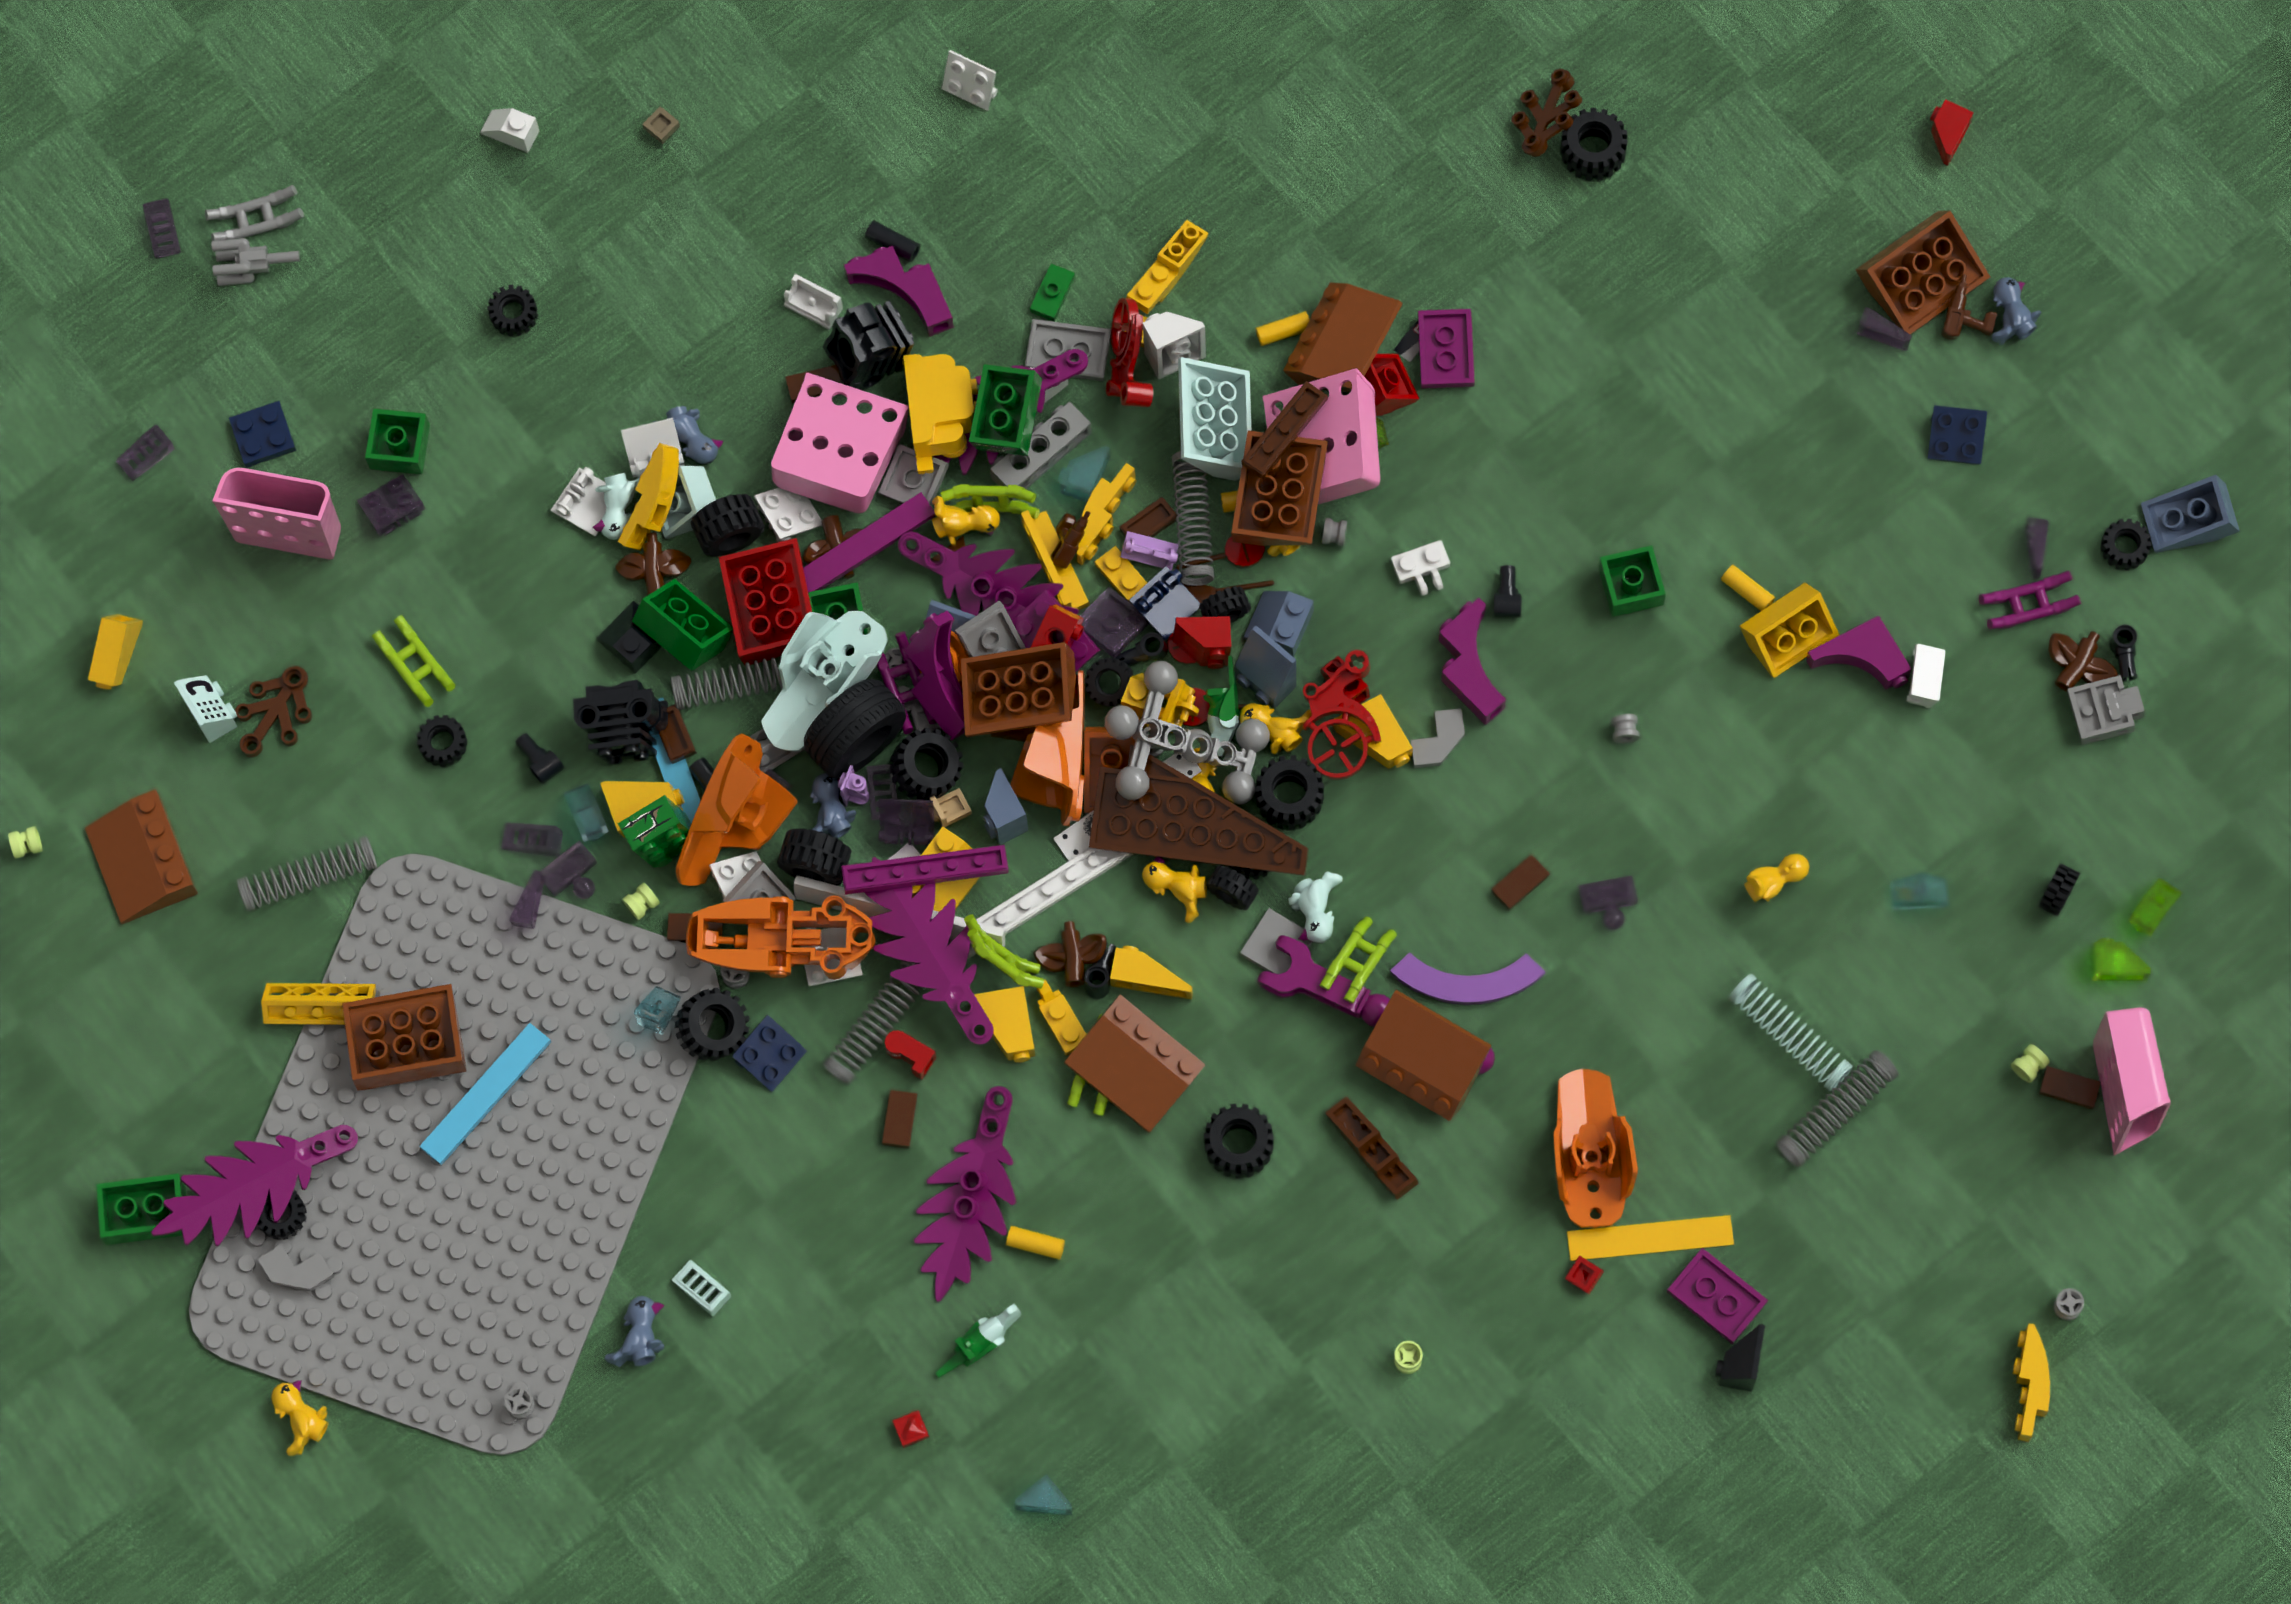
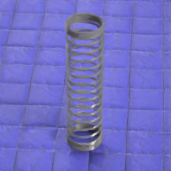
M1181 451L1172 456V465L1174 467L1173 474L1175 475L1173 478L1175 483L1174 490L1176 491L1174 497L1177 499L1175 501L1177 507L1175 513L1178 515L1176 517L1178 523L1176 529L1179 531L1177 533L1179 539L1178 546L1180 547L1178 553L1181 555L1179 557V562L1181 563L1179 569L1182 574L1180 581L1186 585L1200 586L1214 580V568L1209 566L1213 563V560L1209 558L1213 552L1208 550L1212 547V544L1208 542L1212 537L1207 534L1211 531V528L1207 526L1210 520L1206 518L1210 515V512L1206 510L1209 504L1205 502L1209 499V496L1205 494L1208 488L1204 486L1208 482L1204 478L1207 473L1201 469H1195L1197 467L1188 462L1177 461L1181 459ZM1176 469L1182 471L1178 474L1175 473ZM1187 472L1205 473L1203 476L1188 478L1179 476ZM1176 477H1178V478H1180V479H1182V480H1180V481L1177 482V481H1176ZM1200 479L1205 481V483L1200 485L1179 484L1187 480ZM1177 485L1182 487L1179 490L1176 489ZM1201 487L1206 489L1200 493L1180 492L1187 488ZM1177 493L1182 494L1183 496L1178 498ZM1188 496H1206V499L1201 501L1181 500ZM1178 501H1180V502H1182L1183 504H1181L1180 506H1178L1177 503H1178ZM1203 503L1207 505L1201 509L1181 508L1188 504ZM1178 509H1181L1184 512L1179 514ZM1189 512H1207V515L1201 517L1182 516ZM1179 517L1184 518V520L1179 522ZM1204 519L1208 521L1202 525L1183 524L1189 520ZM1179 525L1185 526V528L1180 530ZM1190 528H1208V531L1202 533L1183 532ZM1180 533L1185 534L1186 536L1181 538ZM1198 535L1209 537L1203 541L1184 540L1187 537ZM1183 541L1186 542V544L1181 546L1180 542ZM1198 543L1210 545L1203 549L1184 548L1187 545ZM1181 549L1187 550V552L1182 554ZM1192 552H1210L1209 555L1204 557L1185 556ZM1184 557L1187 558V560L1182 562L1181 558ZM1199 559L1211 561L1204 565L1186 564L1189 561ZM1182 565L1188 566V568L1183 570ZM1188 575H1209L1202 578H1186Z
M774 657L771 658L772 682L766 659H763L765 685L758 662L754 661L756 686L750 665L746 662L748 689L740 664L737 665L739 689L732 666H729L731 693L724 669L720 668L722 693L715 670L712 669L714 696L706 671H703L705 697L698 673L695 672L697 700L689 674H686L688 701L681 677L679 675L671 677L676 708L680 710L685 709L684 700L687 707H691L690 690L697 707L700 704L699 690L705 705L708 704V690L713 703H716V686L719 696L724 702V682L731 700L734 698L733 682L738 697L742 698L741 678L747 696L750 697L751 695L750 678L754 691L758 695V675L764 692H768L767 675L772 690L775 692V671L782 689L783 686Z
M365 835L359 838L365 860L356 840L353 839L359 868L348 843H344L351 871L338 845L336 849L342 873L331 849L328 848L334 876L323 852H319L326 880L314 854H311L317 882L306 857L303 856L309 885L298 861L295 859L294 862L301 889L288 862H286L292 890L281 866L278 865L284 894L272 868H270L269 871L276 897L270 888L264 871H261L267 899L256 875L253 873L259 903L247 877L237 879V886L246 910L249 912L255 909L254 901L261 908V896L265 903L269 905V892L274 901L278 902L277 888L284 899L287 898L286 887L290 894L295 896L294 883L298 891L303 893L302 879L310 891L312 890L311 878L318 888L320 887L319 874L323 882L328 885L327 870L332 880L336 882V869L342 879L346 877L344 865L350 876L354 875L352 862L360 874L362 873L361 860L368 871L377 868L368 837Z
M901 961L902 963H900V967L902 969L903 967L905 968L919 963ZM891 976L889 977L891 983H885V990H879L880 997H873L875 1004H868L869 1011H862L864 1018H857L859 1025H852L854 1032L847 1031L848 1039L841 1038L842 1045H836L837 1052H830V1057H827L824 1060L825 1062H823V1066L832 1075L846 1084H851L856 1076L837 1062L832 1054L843 1058L857 1071H861V1068L845 1057L838 1047L847 1050L859 1062L866 1064V1061L850 1050L843 1040L852 1043L866 1056L872 1057L865 1048L854 1042L848 1033L860 1038L871 1049L877 1050L874 1044L858 1034L854 1026L863 1029L876 1042L883 1043L878 1036L866 1029L859 1020L868 1022L883 1036L886 1037L888 1035L882 1028L871 1022L865 1013L873 1015L884 1026L893 1030V1026L875 1014L870 1006L878 1008L889 1019L899 1023L898 1019L880 1007L875 999L885 1002L900 1016H904V1013L887 1001L881 992L890 995L905 1009H910L903 1000L892 994L886 985L895 988L909 1001L915 1002L912 996L893 983V977ZM900 981L911 992L918 996L920 995V992L912 985Z
M1873 1050L1869 1054V1058L1863 1060L1864 1065L1858 1064L1857 1070L1851 1071V1076H1845V1082H1839L1838 1088L1832 1089V1094H1826V1100H1820L1819 1106H1813V1112L1806 1113L1807 1118H1800V1124L1795 1123L1794 1130L1788 1129L1787 1135H1782L1776 1141L1778 1149L1788 1161L1797 1167H1801L1806 1162V1159H1810L1807 1151L1791 1138L1790 1131L1796 1133L1799 1140L1810 1152L1816 1153L1815 1147L1808 1139L1797 1132L1796 1125L1802 1127L1815 1145L1822 1147L1819 1138L1803 1125L1802 1120L1808 1121L1813 1130L1824 1141H1829L1826 1133L1810 1120L1809 1114L1814 1115L1820 1125L1829 1134L1835 1136L1834 1129L1821 1116L1816 1114L1815 1108L1821 1109L1828 1121L1835 1128L1841 1130L1840 1123L1822 1107V1102L1828 1104L1831 1111L1840 1121L1848 1124L1845 1115L1828 1101V1096L1833 1097L1838 1106L1849 1117L1854 1118L1852 1110L1835 1096L1834 1090L1839 1091L1845 1101L1855 1111H1861L1856 1101L1841 1089V1084L1846 1085L1849 1092L1860 1104L1867 1106L1863 1096L1847 1083V1078L1853 1080L1856 1087L1866 1098L1873 1100L1871 1092L1854 1078V1072L1859 1074L1871 1091L1875 1094L1880 1093L1878 1087L1866 1075L1860 1072V1066L1866 1069L1870 1077L1880 1087L1886 1088L1885 1082L1866 1065V1061H1870L1876 1071L1886 1081L1892 1082L1898 1077L1897 1068L1887 1056L1878 1050ZM1871 1073H1873L1880 1080L1881 1083H1879ZM1866 1080H1868L1876 1090H1874ZM1853 1091L1862 1099V1101L1853 1093ZM1846 1097H1848L1855 1104V1106Z

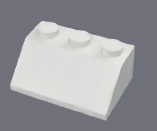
M1167 311L1162 314H1153L1143 322L1144 354L1158 380L1178 371V359L1180 357L1198 361L1206 358L1205 326L1203 322Z

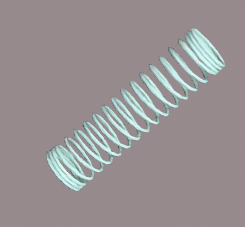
M1753 974L1747 975L1731 992L1729 1000L1735 1005L1741 1003V1011L1748 1008L1746 1016L1754 1015L1753 1022L1755 1023L1761 1020L1759 1028L1767 1027L1766 1034L1774 1032L1772 1039H1780L1779 1046L1787 1044L1786 1052L1794 1050L1792 1058L1801 1056L1799 1064L1807 1062L1805 1070L1813 1069V1077L1820 1074L1818 1082L1826 1081L1824 1088L1828 1089V1091L1836 1088L1838 1083L1842 1082L1845 1076L1851 1072L1853 1065L1844 1059L1833 1072L1821 1080L1829 1066L1840 1056V1053H1837L1824 1068L1814 1074L1824 1058L1833 1050V1047L1808 1068L1812 1059L1826 1045L1827 1041H1824L1811 1056L1802 1061L1810 1047L1820 1038V1035H1817L1802 1052L1795 1056L1801 1044L1813 1033L1814 1029H1811L1799 1043L1788 1050L1796 1036L1807 1026V1023H1804L1789 1040L1781 1044L1788 1032L1801 1018L1798 1017L1786 1031L1775 1038L1779 1029L1794 1014V1011H1791L1776 1028L1768 1032L1774 1021L1786 1010L1787 1005L1772 1020L1762 1026L1766 1017L1781 1002V999H1778L1763 1016L1755 1020L1761 1009L1773 998L1774 993L1759 1008L1749 1014L1753 1005L1768 990V987H1765L1750 1004L1742 1008L1748 997L1761 984V981H1759L1755 985L1757 977L1753 976Z

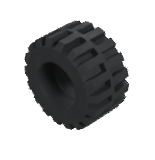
M1591 108L1590 112H1586L1585 109L1581 110L1579 116L1576 114L1571 116L1573 118L1572 126L1562 131L1560 147L1562 162L1567 164V170L1570 173L1576 171L1575 176L1581 178L1583 175L1586 176L1587 181H1591L1592 177H1596L1597 181L1603 180L1604 175L1607 178L1613 176V170L1618 172L1621 168V163H1624L1628 141L1627 131L1623 130L1624 124L1621 120L1617 122L1615 114L1607 115L1608 110L1602 109L1601 112H1596V108ZM1587 137H1598L1608 144V148L1601 152L1593 153L1583 149L1579 142Z
M747 494L730 495L709 503L693 516L690 523L703 553L711 557L737 552L753 543L765 530V525L752 497Z
M924 728L921 732L918 729L894 749L895 753L890 758V762H893V764L889 767L890 773L895 774L891 778L893 783L898 782L900 785L897 789L901 793L904 790L908 792L906 797L912 799L914 796H917V801L922 802L926 798L930 801V797L934 795L936 798H940L960 779L961 773L959 771L963 769V762H959L963 755L961 751H956V748L959 746L957 742L951 743L949 741L950 735L947 733L944 736L940 735L941 730L935 729L933 732H931L930 728ZM915 753H927L934 758L938 765L937 777H927L918 771L914 762Z
M1284 755L1279 757V762H1275L1272 759L1268 762V768L1264 766L1261 769V775L1256 780L1257 808H1260L1261 816H1266L1269 824L1272 825L1276 822L1277 828L1283 829L1284 825H1288L1289 830H1295V825L1299 824L1300 828L1305 827L1307 820L1311 823L1315 820V814L1319 815L1324 799V784L1322 783L1320 772H1316V766L1313 763L1310 766L1307 765V759L1302 757L1301 761H1298L1295 755H1291L1290 759L1285 760ZM1284 782H1295L1305 789L1306 794L1296 803H1284L1278 800L1273 792L1278 785Z
M790 829L786 832L777 864L785 873L794 878L802 876L833 885H841L843 882L841 866L848 865L852 851L845 843L828 834L810 829Z
M720 988L706 989L695 994L682 1004V1009L676 1015L679 1017V1020L675 1022V1028H679L676 1037L677 1040L682 1038L684 1043L681 1044V1047L683 1049H690L688 1054L692 1057L698 1055L699 1060L705 1061L710 1059V1061H715L735 1052L746 1040L744 1036L749 1033L750 1028L746 1026V1023L750 1021L749 1015L744 1016L743 1012L747 1010L745 1005L740 1007L738 1004L740 999L737 996L732 998L730 991L720 992ZM712 1010L722 1017L725 1024V1032L721 1039H711L702 1032L699 1024L702 1011Z
M1235 1103L1230 1104L1229 1109H1226L1225 1106L1220 1108V1113H1214L1211 1116V1122H1207L1205 1127L1204 1147L1207 1159L1210 1164H1214V1169L1217 1172L1222 1170L1226 1177L1230 1178L1231 1174L1235 1175V1179H1242L1241 1175L1247 1174V1178L1252 1177L1254 1171L1259 1173L1263 1170V1165L1269 1163L1270 1155L1273 1154L1274 1134L1271 1123H1268V1118L1265 1114H1259V1109L1253 1107L1252 1110L1249 1109L1248 1104L1242 1103V1107H1237ZM1233 1129H1245L1253 1134L1256 1142L1251 1150L1236 1154L1228 1151L1223 1146V1137Z

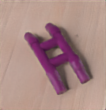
M2068 570L2033 583L2007 590L1980 594L1978 600L1981 605L2000 604L2009 600L2014 613L1988 619L1987 627L1989 629L2010 628L2050 615L2061 614L2081 605L2078 594L2050 604L2045 592L2072 581L2071 572ZM2035 593L2039 608L2024 611L2019 597Z
M903 631L895 634L905 663L889 668L883 652L877 663V668L884 685L904 705V703L917 698L911 692L912 689L899 694L894 678L909 673L915 687L918 683L916 679L921 673L904 651L909 642L906 633ZM921 704L929 724L937 723ZM907 711L906 720L902 727L904 734H909L914 730Z

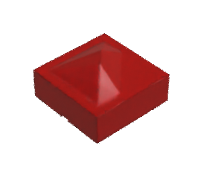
M1579 1255L1566 1275L1565 1280L1590 1295L1604 1270Z
M919 1410L892 1420L903 1448L929 1438Z

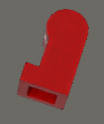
M1336 656L1323 666L1320 672L1326 681L1329 680L1345 662L1339 656ZM1357 679L1344 688L1345 696L1360 704L1370 697L1368 685L1362 679Z
M899 1030L890 1032L885 1038V1047L888 1055L894 1059H902L912 1065V1074L923 1080L937 1058L936 1051Z

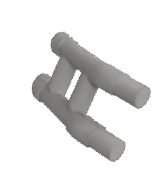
M291 185L261 198L233 206L229 205L218 207V209L205 210L206 220H225L236 216L239 229L235 228L225 230L224 232L211 233V240L246 238L277 228H285L303 218L304 213L300 208L275 218L271 205L281 204L287 201L288 198L296 195V187ZM261 209L264 221L249 226L246 213Z

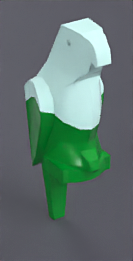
M1232 655L1228 656L1230 688L1207 689L1206 695L1203 696L1204 700L1210 705L1207 721L1211 738H1218L1219 742H1231L1236 729L1240 725L1237 684ZM1222 747L1217 751L1218 757H1224L1225 755Z
M1013 1303L997 1316L989 1319L986 1317L979 1319L962 1338L958 1337L954 1340L957 1346L953 1351L956 1354L935 1373L936 1376L941 1378L962 1364L968 1367L1000 1346L1005 1341L1004 1335L1006 1330L1022 1315L1017 1306Z

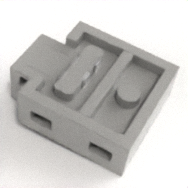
M2121 675L2067 689L2081 745L2135 732L2134 720L2145 717V710L2138 686L2124 689Z

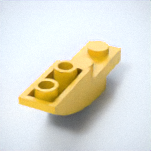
M1186 220L1157 254V260L1131 289L1126 298L1134 299L1138 309L1148 315L1158 302L1162 303L1194 260L1209 233Z
M659 443L653 451L652 457L635 488L642 496L636 503L634 511L624 526L618 540L623 546L641 551L647 539L646 534L650 533L651 530L661 531L673 501L678 478L679 449Z
M1128 463L1123 466L1111 483L1101 478L1086 503L1082 516H1084L1086 511H1089L1091 514L1088 517V523L1084 530L1085 534L1078 545L1079 549L1076 553L1077 563L1081 566L1087 559L1091 560L1098 550L1097 545L1102 539L1106 540L1111 535L1114 526L1113 517L1110 513L1113 514L1121 503L1120 498L1125 492L1129 493L1136 484L1135 468Z
M2028 1323L2025 1331L2020 1330L2017 1347L2022 1348L2021 1357L2015 1358L2013 1374L2017 1375L2016 1383L2027 1385V1387H2022L2019 1403L2024 1404L2022 1415L2017 1414L2014 1428L2015 1431H2019L2018 1440L2029 1442L2032 1438L2035 1417L2046 1416L2050 1400V1376L2046 1352L2035 1325Z

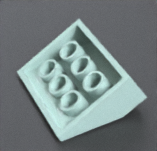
M1180 357L1178 359L1181 459L1213 477L1237 481L1241 475V461L1244 457L1248 430L1252 431L1250 371Z

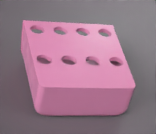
M1357 368L1309 382L1320 391L1324 388L1329 390L1328 400L1298 436L1328 441L1318 505L1378 487L1380 484L1375 389ZM1350 381L1352 383V390L1348 395H1343L1341 388L1345 382ZM1302 385L1262 396L1267 429L1281 412L1275 404L1282 402L1284 409Z
M806 372L804 382L771 461L773 483L783 490L853 513L862 514L866 512L896 447L905 432L909 406ZM812 386H817L821 388L822 394L818 397H811L808 395V389ZM841 394L847 398V402L844 405H835L832 402V398L835 395ZM864 402L869 403L872 406V410L867 414H862L857 410V406ZM886 411H893L897 414V418L893 422H886L883 420L882 415Z
M233 468L224 473L212 502L215 504L236 542L330 560L334 558L341 532V524L331 500L329 489L325 484L318 481L247 468Z
M2143 1007L2105 1012L2093 1040V1050L2099 1081L2101 1082L2100 1086L2114 1156L2157 1132L2171 1105L2151 1014L2148 1009Z

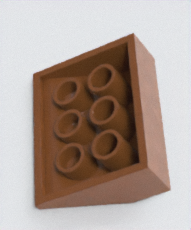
M1950 210L1935 212L1855 269L1868 292L1905 336H1909L1949 307L1951 296L1955 293L1956 286L1961 282L1963 274L1967 275L1965 282L1967 284L1966 294L1990 278V275Z
M1330 282L1324 290L1317 308L1313 311L1309 323L1302 332L1293 353L1289 356L1283 371L1298 385H1302L1306 381L1312 382L1355 368L1365 376L1403 303L1348 283ZM1350 381L1345 382L1341 392H1351L1352 383Z
M1248 430L1244 457L1264 432ZM1297 437L1264 479L1242 465L1231 531L1233 542L1259 546L1312 545L1328 441Z
M1065 642L961 659L966 737L1072 721L1076 682L1075 656L1072 649Z
M156 789L129 799L85 827L121 924L198 894L166 808Z
M452 984L342 1003L352 1080L357 1091L467 1072Z
M1395 990L1365 1043L1355 1066L1446 1120L1451 1121L1463 1106L1492 1045L1402 992Z
M1119 995L1110 1004L1064 1061L1066 1066L1148 1133L1151 1132L1205 1066L1201 1060L1122 995Z

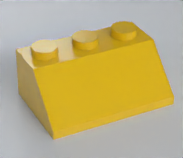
M1805 582L1739 625L1749 648L1773 678L1807 657L1809 651L1840 635L1821 593Z
M942 827L921 856L972 848L957 835ZM980 877L935 883L933 910L940 912L951 899L956 900V910ZM924 884V885L912 886V888H913L912 898H913L926 884Z

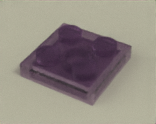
M1110 587L1080 615L1085 618L1082 623L1084 632L1097 646L1113 658H1116L1149 624L1131 603Z

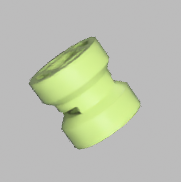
M36 826L29 827L21 833L18 831L8 833L11 850L15 859L24 857L29 852L36 854L43 851Z
M644 882L637 887L635 893L628 894L622 899L625 906L637 920L644 917L649 908L654 909L660 904L658 898Z
M2029 1044L2023 1050L2024 1056L2016 1058L2011 1063V1068L2021 1079L2032 1083L2036 1079L2039 1069H2045L2050 1060L2042 1050Z
M1413 1341L1400 1343L1395 1349L1394 1363L1398 1371L1404 1374H1413L1418 1371L1422 1364V1349Z

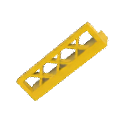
M1028 510L1022 512V526L1042 565L1048 582L1063 584L1062 590L1055 596L1057 601L1063 606L1074 607L1078 610L1088 607L1089 601L1071 563L1064 569L1054 565L1051 560V554L1060 539L1047 511L1039 513L1037 519L1032 518Z
M266 983L261 1000L263 1024L345 1025L342 1003L374 998L376 984ZM271 993H283L281 995H271ZM357 994H367V996H355V995H357Z

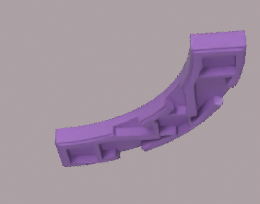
M1410 952L1390 970V974L1417 993L1435 998L1437 1001L1461 1005L1486 1004L1500 1001L1502 998L1524 991L1546 974L1527 953L1511 965L1483 975L1463 976L1445 973L1424 964Z

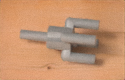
M245 238L211 241L212 251H216L217 262L235 260V264L213 265V275L217 276L218 286L252 283L254 281V273L269 272L270 264L300 261L299 251L268 253L267 246L250 247L249 241Z

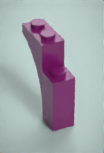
M893 246L888 248H878L870 255L852 258L847 264H844L845 275L849 284L878 286L906 301L922 320L929 337L954 328L953 317L929 263L915 265L904 273Z
M1477 598L1473 603L1468 601L1459 610L1460 614L1455 619L1449 618L1439 628V642L1456 658V660L1451 658L1442 667L1441 681L1486 726L1505 709L1506 699L1492 685L1479 660L1476 637L1480 623L1485 616L1486 604L1480 598Z
M947 610L939 615L933 613L923 622V629L916 631L909 638L911 643L904 651L922 672L917 677L916 681L918 683L911 692L943 731L950 735V739L953 740L965 734L963 691L956 677L950 652V634L954 618Z

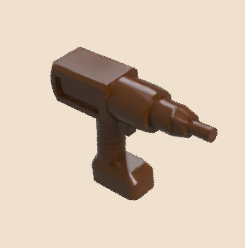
M1964 274L1962 275L1961 282L1956 286L1955 293L1951 296L1941 335L1946 339H1957L1962 325H1965L1991 336L1997 313L1991 311L1986 313L1983 321L1970 316L1971 311L1965 309L1967 301L1965 296L1967 284L1965 282L1967 275Z
M1086 511L1084 516L1080 517L1077 522L1076 517L1065 513L1056 527V533L1060 536V541L1051 554V560L1054 565L1064 569L1069 566L1085 534L1084 530L1088 523V517L1091 514L1089 511Z

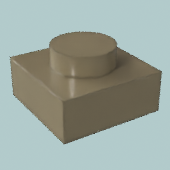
M661 106L642 124L643 129L662 144L680 127L679 121Z

